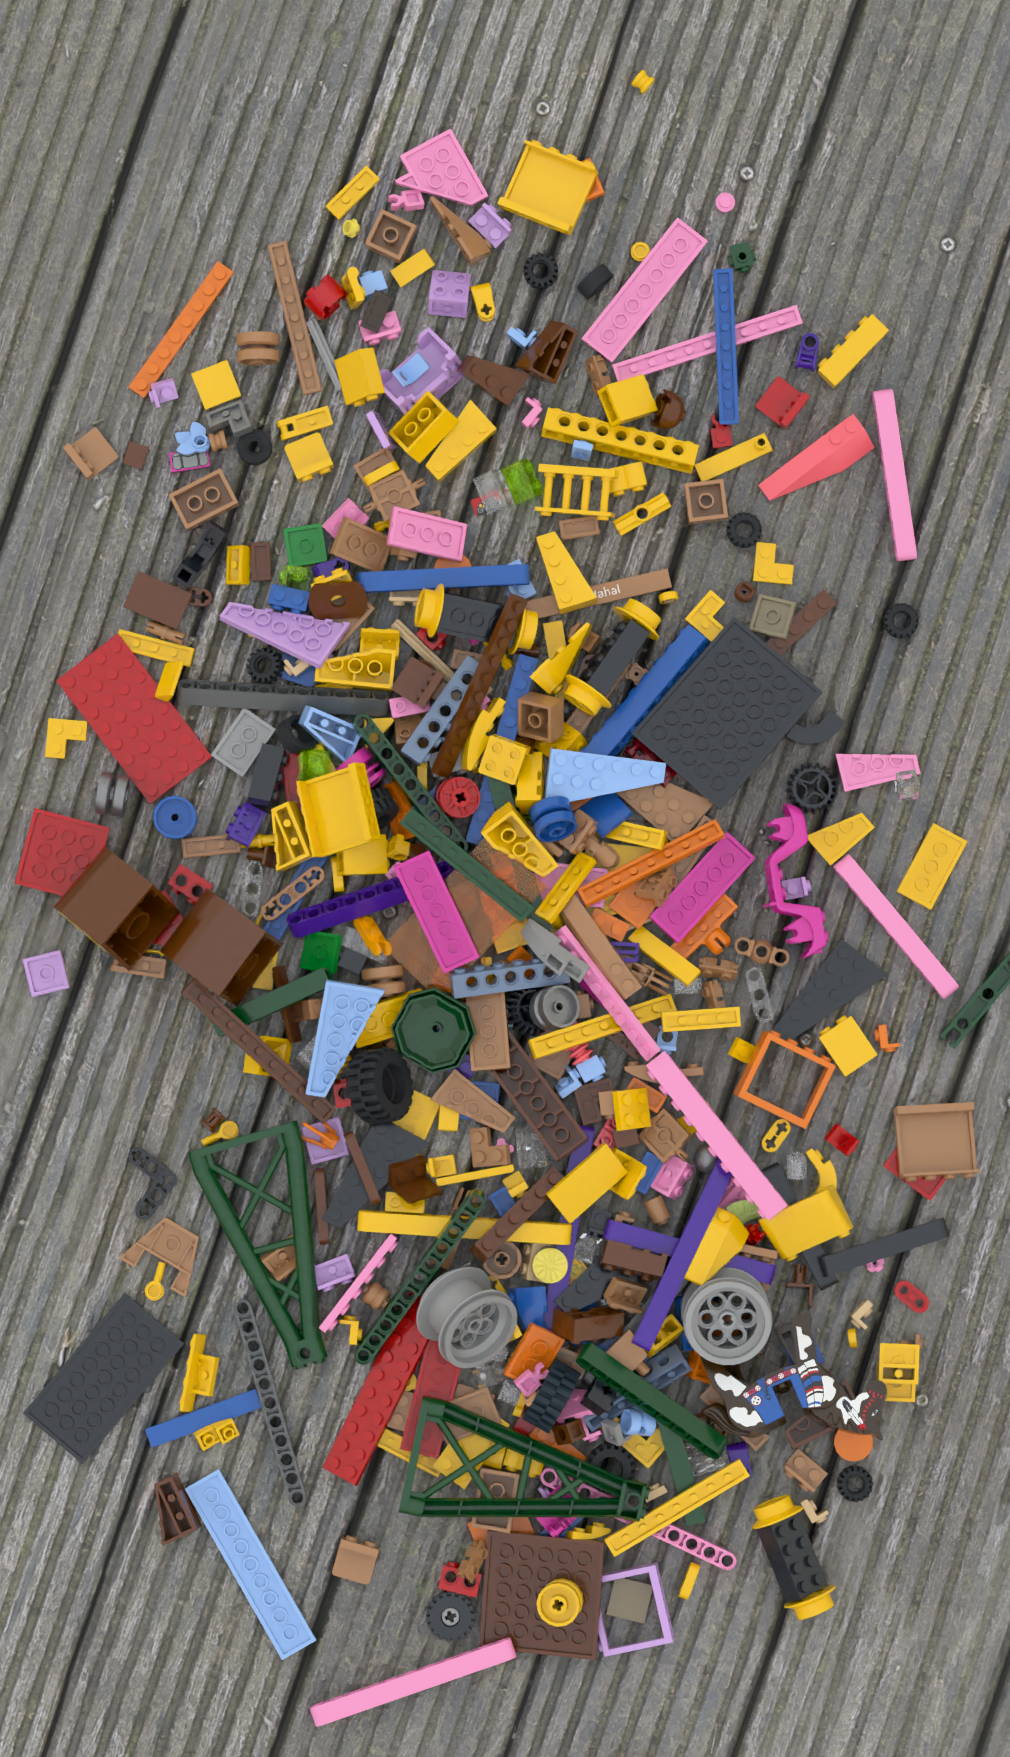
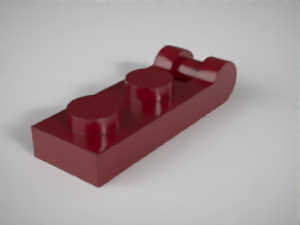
M636 738L633 741V745L624 750L625 755L631 759L664 763ZM638 750L642 752L641 756L636 754ZM667 764L664 783H659L664 788L677 775Z

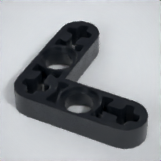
M135 1147L128 1154L130 1162L156 1181L135 1208L136 1216L146 1220L154 1214L177 1183V1176L141 1147ZM134 1151H141L142 1153L140 1156L144 1159H146L147 1156L150 1158L145 1163L144 1167L140 1166V1164L143 1163L140 1159H137L136 1161L133 1159ZM150 1162L157 1163L158 1171L156 1173L148 1171L147 1166ZM165 1175H172L173 1177L171 1180L173 1181V1184L168 1183L164 1187L168 1189L167 1192H165L163 1188L157 1186L158 1183L162 1185L165 1182V1179L163 1178ZM155 1189L162 1193L159 1201H154L151 1198V1192ZM148 1198L156 1206L153 1208L151 1205L147 1210L149 1215L144 1214L142 1216L139 1208L145 1207L148 1202H145V1199Z

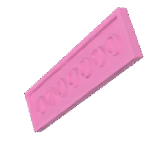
M677 217L582 337V341L613 363L708 241Z

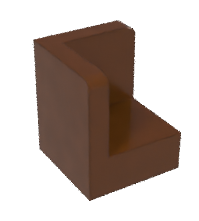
M129 441L123 463L143 471L150 451L149 447Z
M613 1129L616 1148L639 1144L636 1129L622 1131Z

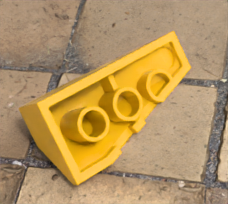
M590 623L584 624L568 640L569 645H563L558 648L554 655L555 657L544 661L530 676L549 695L554 693L557 695L563 690V684L566 682L565 677L570 674L593 627Z
M376 648L327 659L321 669L316 668L314 681L392 692L396 650Z
M510 801L495 811L481 830V834L493 848L507 854L511 859L522 863L526 868L541 877H545L559 866Z
M720 1207L717 1208L684 1279L702 1286L742 1250L749 1232L735 1214Z

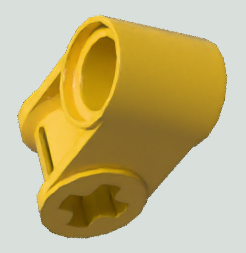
M490 283L471 286V293L479 319L483 322L492 321L495 316V307ZM484 308H487L489 311L488 315H485V312H483Z

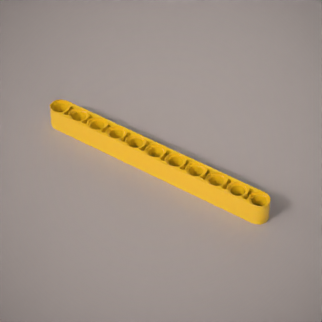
M358 1210L357 1230L438 1236L452 1216ZM460 1216V1217L463 1218V1219H468V1218H469V1217H466V1216ZM476 1217L462 1238L480 1239L499 1219ZM526 1221L507 1241L570 1245L572 1224ZM450 1228L448 1230L451 1234H457L459 1232L456 1228Z

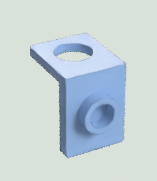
M418 352L406 364L392 373L402 386L406 387L413 384L431 367Z
M659 1025L661 1031L658 1033L656 1043L661 1049L659 1053L666 1051L671 1055V1051H676L678 1031H671L673 1039L670 1042H665L662 1039V1026Z

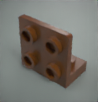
M410 657L391 690L424 710L444 679L445 674L439 670L436 672L416 658Z
M423 1155L389 1165L388 1185L408 1204L441 1194V1189L425 1175L426 1158Z

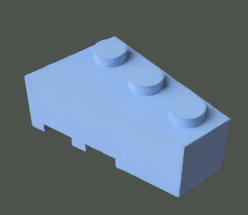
M305 705L298 723L342 763L353 755L360 739L352 724Z

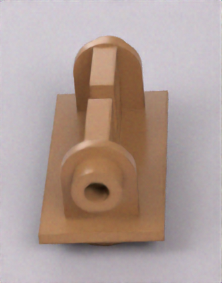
M593 355L585 361L586 371L590 375L592 389L596 397H599L597 391L612 382L609 375H602V373L608 371L605 359L601 355Z
M706 956L699 958L698 969L701 971V976L706 978L716 977L723 981H735L738 964H735L734 961L721 959L720 966L716 965V958Z
M718 980L701 983V993L705 998L706 1009L726 1008L724 1000H717L718 997H723L721 983H718Z
M481 1539L479 1542L474 1541L470 1543L465 1557L469 1560L463 1559L457 1569V1576L460 1578L466 1576L470 1583H473L478 1575L479 1569L488 1554L486 1545Z

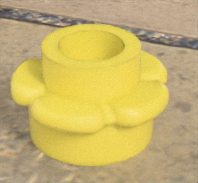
M356 219L346 220L343 224V233L348 237L354 238L360 231V225Z

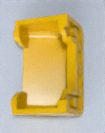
M834 1184L820 1192L814 1193L812 1196L789 1205L771 1220L767 1218H760L758 1220L781 1259H786L787 1262L797 1258L798 1253L836 1236L843 1238L849 1235V1230L853 1228V1224Z

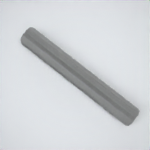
M311 319L306 323L336 390L341 391L342 388L334 356L317 319Z

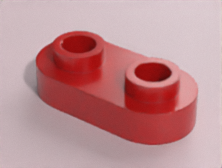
M906 1280L896 1283L894 1294L910 1309L917 1313L925 1312L928 1309V1297ZM903 1286L907 1288V1292L905 1294H902L900 1292V1289ZM917 1299L922 1300L921 1306H916L915 1301Z

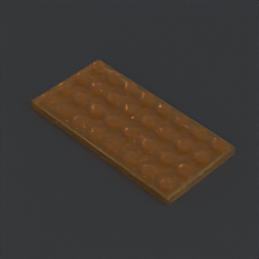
M485 838L470 853L471 856L530 904L547 887L516 857L511 859L507 854L496 850ZM454 869L444 882L479 956H481L516 918L458 870ZM414 912L387 940L392 948L391 955L427 989L436 987L446 993L451 988L450 971L443 973ZM479 958L459 967L469 969Z

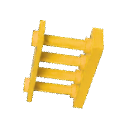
M539 464L538 472L544 473L545 477L543 507H535V511L540 512V515L552 516V513L597 516V520L609 521V517L615 518L614 513L607 511L610 482H612V478L618 479L619 471L615 469ZM555 474H562L564 478L562 509L550 508L553 477H555ZM574 475L582 476L583 480L581 510L569 509ZM593 477H601L602 481L600 512L588 511L591 480H593Z

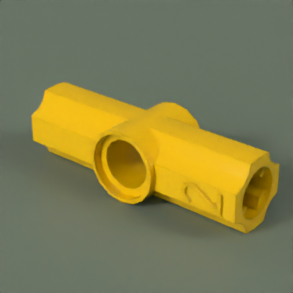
M662 492L614 520L613 524L620 536L641 524L647 523L650 519L672 506L666 495ZM638 510H645L648 514L647 517L644 519L638 518Z

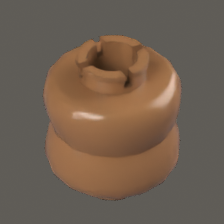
M374 1282L372 1285L368 1283L362 1291L365 1294L362 1298L363 1302L369 1304L374 1310H379L380 1308L384 1310L391 1300L388 1298L390 1291L383 1288L378 1282Z

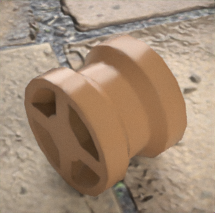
M224 430L219 431L217 434H208L213 453L221 448L224 450L228 449Z

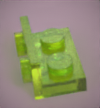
M528 459L519 460L501 469L516 505L543 495L541 491L542 485L536 479L534 466Z
M284 565V570H280L279 581L285 587H289V578L295 582H304V579L309 580L308 567Z
M311 748L300 752L297 781H307L329 774L330 752Z

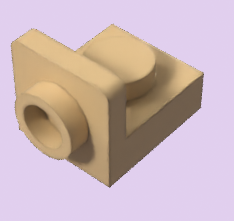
M287 659L283 661L286 664L283 667L290 676L294 674L296 678L311 666L298 659L295 662L296 666L293 668Z
M866 1298L850 1314L853 1318L851 1322L858 1329L862 1327L866 1330L868 1328L860 1320L862 1316L866 1318L872 1312L871 1307L873 1304Z
M658 1482L648 1487L650 1492L648 1500L645 1499L647 1503L667 1493L664 1483L660 1485Z
M805 1497L799 1501L811 1523L816 1522V1524H819L827 1519L826 1515L829 1512L826 1508L815 1513L818 1509L812 1500L808 1501Z

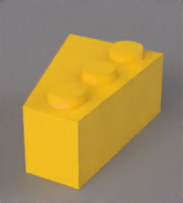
M534 752L524 757L515 784L517 789L515 806L519 808L520 814H529L530 808L538 801L544 799L543 752Z
M288 801L271 809L273 834L275 835L276 871H285L313 858L309 850L310 843L305 831V823L297 803Z

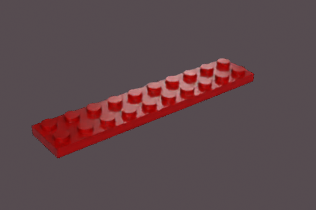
M418 1296L384 1342L322 1468L355 1486L358 1485L430 1341L419 1332L416 1324L417 1311L422 1298Z

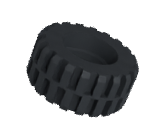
M383 1047L361 1051L349 1064L350 1069L347 1071L348 1081L346 1082L348 1098L351 1100L350 1104L355 1109L356 1115L369 1124L401 1120L408 1113L409 1106L412 1105L413 1100L411 1098L414 1090L412 1089L413 1079H411L410 1068L407 1067L408 1063L402 1058L403 1056L392 1048Z

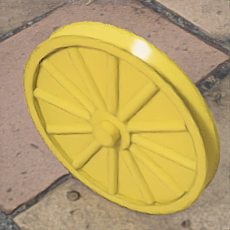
M545 1248L535 1255L532 1268L535 1276L540 1281L555 1283L565 1276L568 1263L565 1255L558 1249Z

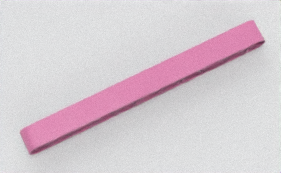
M551 1467L543 1468L540 1475L542 1483L552 1489H555L558 1485L562 1488V1482L554 1469ZM547 1471L554 1473L555 1477L552 1481L544 1479L543 1476ZM567 1475L571 1482L576 1479ZM585 1482L575 1488L578 1493L582 1488L589 1489L590 1495L587 1498H599L602 1496L617 1498L611 1494L599 1492L598 1489ZM616 1518L627 1524L633 1522L631 1520ZM672 1523L652 1534V1536L722 1569L731 1570L736 1565V1557L730 1550ZM671 1530L679 1532L677 1539L671 1540L668 1537ZM693 1538L697 1541L694 1548L686 1546L688 1539ZM705 1548H714V1554L709 1557L704 1555ZM725 1555L732 1557V1562L729 1565L722 1563V1558Z
M504 1638L317 1703L309 1707L315 1726H322L509 1661L517 1657L511 1638Z

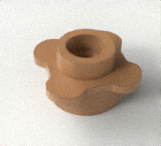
M635 662L631 664V669L625 673V678L632 680L637 686L641 682L642 676L648 673V671Z

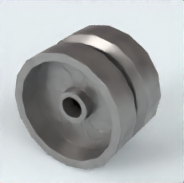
M102 772L96 795L95 813L106 815L111 805L112 816L124 817L130 794V776L119 775L114 786L113 773Z
M556 985L537 991L530 1000L529 1011L535 1025L540 1029L551 1031L566 1028L575 1023L579 1017L580 1004L577 995L572 989L564 985Z

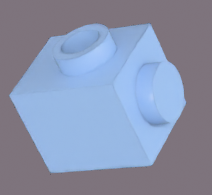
M370 270L364 272L362 277H359V285L363 286L366 299L371 298L375 290L382 293L388 292L381 270L376 272Z
M597 1055L575 1065L584 1083L591 1079L593 1082H596L603 1078L602 1074L606 1072L604 1068L607 1067L602 1056L598 1058Z

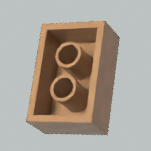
M221 468L169 494L187 532L240 506Z
M481 1467L480 1477L494 1498H516L520 1473ZM477 1488L476 1498H485L479 1488ZM473 1517L471 1527L510 1533L513 1517Z

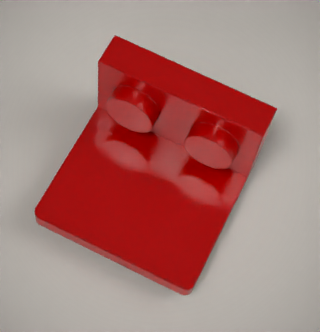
M778 376L757 402L755 408L786 430L807 403L810 396L806 392L801 394Z

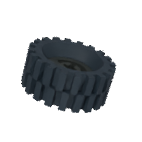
M556 1358L551 1364L546 1378L542 1380V1385L538 1388L539 1391L530 1407L527 1406L522 1417L523 1420L546 1433H549L556 1423L581 1375V1372Z

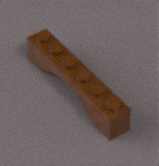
M553 1166L469 1251L484 1264L549 1199L546 1193L561 1181L564 1176Z

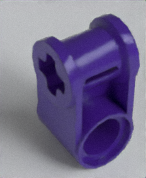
M807 333L803 336L797 353L795 369L800 367L814 372L819 339L814 333ZM812 338L815 341V345L807 347L804 340Z
M337 557L330 561L319 563L311 567L315 578L324 575L326 578L332 575L331 571L336 570L339 562L346 564L343 570L348 569V571H350V564L348 561Z
M746 1442L727 1445L726 1449L730 1463L740 1458L751 1476L752 1470Z

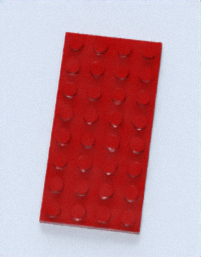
M118 633L56 680L150 804L212 758L211 754L170 700L166 702L155 697L158 687L157 683Z

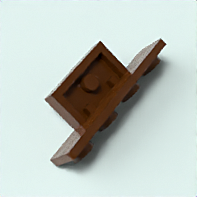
M284 965L272 968V976L276 983V988L289 983ZM299 1001L281 1011L286 1026V1036L290 1044L302 1041L298 1022L304 1021L302 1002Z

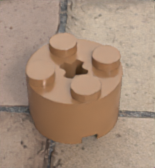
M506 1241L483 1264L484 1269L488 1274L497 1279L509 1278L520 1268L521 1252L514 1242ZM501 1253L508 1258L504 1261V1264L496 1260Z

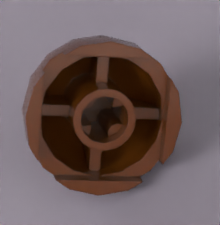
M664 389V394L659 393L655 400L658 410L654 412L655 416L654 419H651V424L654 427L668 430L676 427L680 421L685 419L686 410H684L683 400L678 394Z

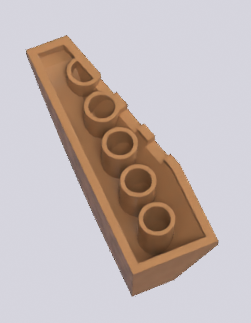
M574 893L561 911L566 926L624 1001L642 988V984Z

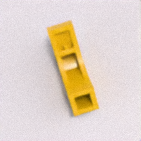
M812 1148L808 1149L805 1154L819 1175L818 1187L814 1193L820 1192L833 1184L836 1188L837 1178L831 1161L827 1160L822 1163L821 1160L824 1158L817 1149L815 1151Z

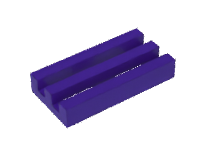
M611 942L616 947H635V950L617 951L619 954L635 955L634 958H623L625 962H639V943Z

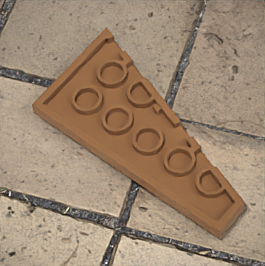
M671 783L665 788L660 784L615 792L656 829L667 831L666 838L669 841L688 833L713 805L708 799Z

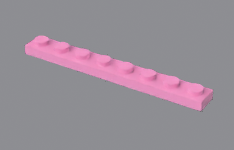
M565 925L554 934L562 940L559 945L590 966L583 978L647 1062L661 1049Z

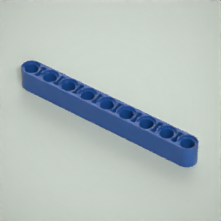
M529 564L359 572L356 573V581L362 584L366 593L419 591L423 588L435 590L439 584H443L444 589L529 585L530 574Z

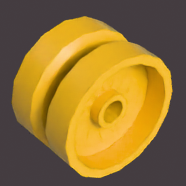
M564 1578L555 1579L548 1583L538 1595V1613L542 1620L549 1625L556 1627L566 1626L573 1622L582 1610L583 1594L578 1585L571 1580Z

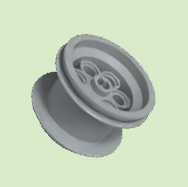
M463 1267L444 1273L430 1284L420 1300L416 1324L419 1332L426 1339L438 1341L440 1354L445 1360L459 1368H472L486 1363L506 1346L516 1328L517 1310L507 1294L500 1290L491 1289L490 1279L483 1270L476 1267Z
M722 1267L702 1286L692 1282L683 1296L681 1318L686 1338L691 1347L706 1360L721 1365L740 1364L753 1358L766 1344L772 1328L771 1308L765 1290L747 1272L736 1268ZM715 1296L722 1298L717 1304L711 1302ZM734 1296L741 1297V1301L738 1303H733L731 1299ZM745 1312L752 1314L747 1320L741 1318ZM710 1313L712 1317L706 1321L702 1319V1315ZM730 1315L731 1321L724 1322L723 1316ZM735 1329H739L742 1331V1333L737 1336H733L731 1334L732 1331ZM714 1330H721L722 1334L714 1337L712 1332Z

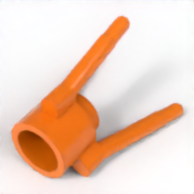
M303 1122V1126L321 1137V1142L302 1136L306 1142L320 1146L325 1150L327 1148L332 1150L340 1139L336 1135L337 1131L332 1129L327 1122L322 1124L328 1130L324 1134Z

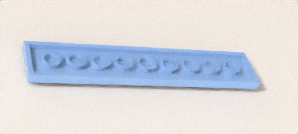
M220 1469L186 1487L185 1490L281 1659L289 1657L316 1641V1637Z

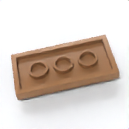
M505 992L465 997L466 1005L470 1008L477 1031L469 1047L471 1071L510 1069Z

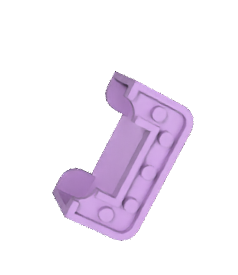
M429 327L418 335L417 345L419 348L396 368H401L419 352L431 368L413 384L403 387L392 372L387 369L379 370L385 390L383 394L403 415L411 409L427 390L439 400L464 377L457 372L462 363L457 354Z

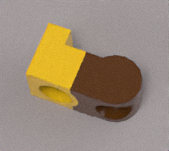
M396 834L389 839L387 857L404 862L426 852V848L423 845H414L406 842L403 835Z

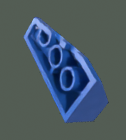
M545 1286L506 1288V1294L510 1297L517 1310V1326L522 1333L520 1339L531 1322L546 1328V1323L543 1322V1313L547 1312Z

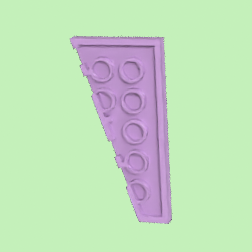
M229 602L219 616L220 621L318 669H321L350 628L349 622H343V624L336 623L332 619L319 620L309 615L285 611L283 613L273 612V609H256L251 605Z

